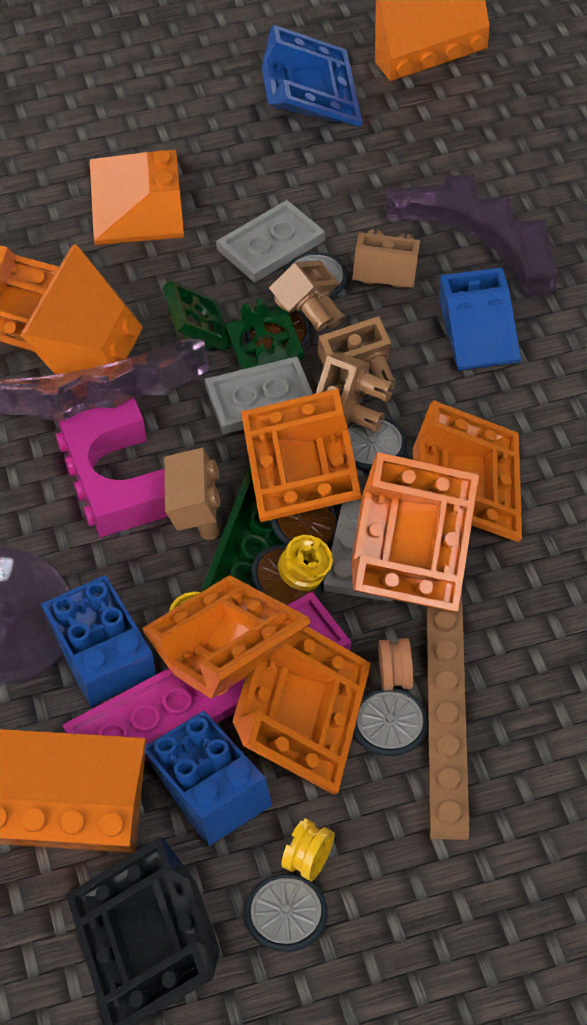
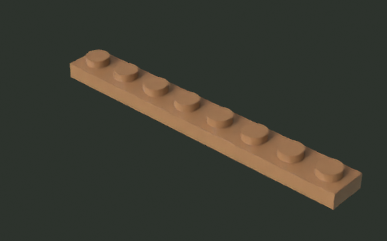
M461 590L459 609L456 613L426 606L430 839L469 840Z

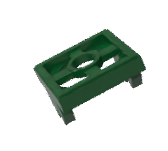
M170 280L162 287L168 303L167 311L169 315H172L176 331L185 335L180 342L181 354L184 355L189 351L190 357L196 358L205 354L211 347L225 352L232 345L217 300ZM196 310H198V311L204 316V318L201 317V316L196 312ZM191 316L197 322V325L189 322L187 317ZM207 323L211 324L213 331L209 330Z
M259 298L256 299V307L251 308L248 303H244L240 310V320L225 324L241 370L296 356L299 360L305 359L302 346L288 311L283 310L281 307L269 310L268 304ZM274 323L284 328L285 331L273 334L266 332L264 325ZM254 328L257 335L253 341L241 345L243 335L248 330ZM263 338L273 340L272 346L266 349L264 344H261L259 348L256 345ZM287 342V345L284 348L282 343ZM256 352V358L248 355Z

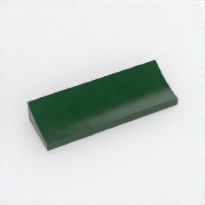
M250 463L199 592L206 590L229 575L254 588L251 580V567L255 557L268 547L285 545L274 532L271 520L260 522Z

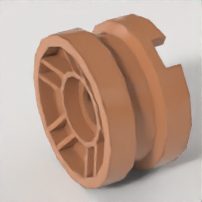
M400 638L395 643H390L388 639L379 640V667L383 691H391L395 686H401L403 689H412L413 665L409 638Z

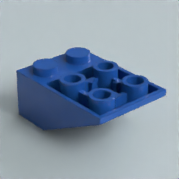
M503 268L440 275L439 304L457 370L520 363L521 357L510 291Z
M106 575L41 603V607L73 676L90 707L156 675L153 653Z
M204 710L146 745L145 757L188 822L208 846L272 806L266 777Z

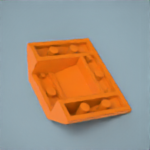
M160 150L90 159L94 245L184 238L176 150Z
M75 244L71 246L20 336L79 402H82L121 371L143 326L92 262Z
M0 245V342L35 352L20 335L59 267L15 255L8 247Z
M338 388L241 411L260 522L362 498L355 457Z
M433 400L429 405L415 441L413 460L478 474L479 480L472 526L516 542L521 541L519 433Z
M377 452L361 498L351 558L353 591L450 612H458L479 475Z
M229 575L142 629L171 672L212 699L227 692L232 685L242 680L311 622L308 616Z
M306 626L245 677L232 721L243 746L331 794H337L371 663Z

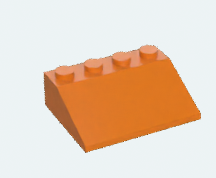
M376 0L375 63L389 81H393L487 49L490 25L485 0Z
M0 729V844L136 852L146 738Z

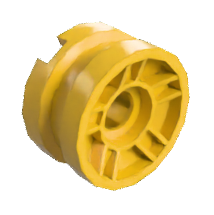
M312 535L294 537L279 558L278 572L282 580L296 590L309 591L315 589L331 570L333 563L332 553L329 547L317 537Z
M305 818L304 821L301 820L291 834L294 838L290 845H286L281 863L283 868L291 872L298 870L301 872V877L312 882L321 872L333 846L335 832L325 827L318 829L316 828V823Z

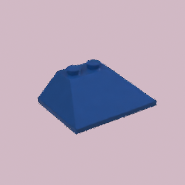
M273 25L262 63L268 105L276 109H284L293 113L360 127L363 122L347 50Z

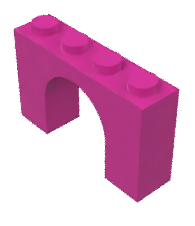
M134 397L58 419L60 432L55 434L60 452L67 451L68 457L64 459L69 476L76 475L78 481L74 482L77 497L79 501H86L87 506L83 507L88 526L95 525L99 538L168 517L165 512V469L126 480L108 479L93 470L96 463L106 454L147 441L144 419Z

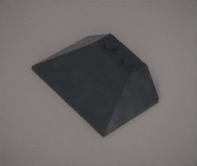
M158 837L66 894L105 1025H136L213 979L220 955L215 934L196 881L164 838Z

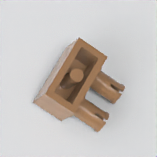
M374 229L367 233L359 232L355 249L352 280H358L365 284L380 283L396 288H414L420 240H415L410 234H407V238H404L405 233L392 237L384 236L380 230H377V234H374Z
M321 260L294 262L269 287L275 295L274 300L279 307L288 312L302 311L317 331H321L327 326L330 329H334L346 318L345 314L339 310L329 297L330 293L340 283Z
M379 316L319 336L318 355L323 367L327 355L344 353L370 363L369 370L371 375L396 384V380L387 364L391 342ZM362 392L360 398L365 396L366 393Z
M344 353L327 355L316 393L338 388L347 426L354 423L377 433L383 424L378 421H384V413L359 405L361 393L364 392L388 402L392 396V392L388 390H394V382L369 374L370 363Z
M204 448L165 456V512L177 531L197 527L203 539L213 540L217 538L221 533V529H219L221 525L216 520V510L220 507V496L215 487V480L219 479V469L214 459L210 460Z

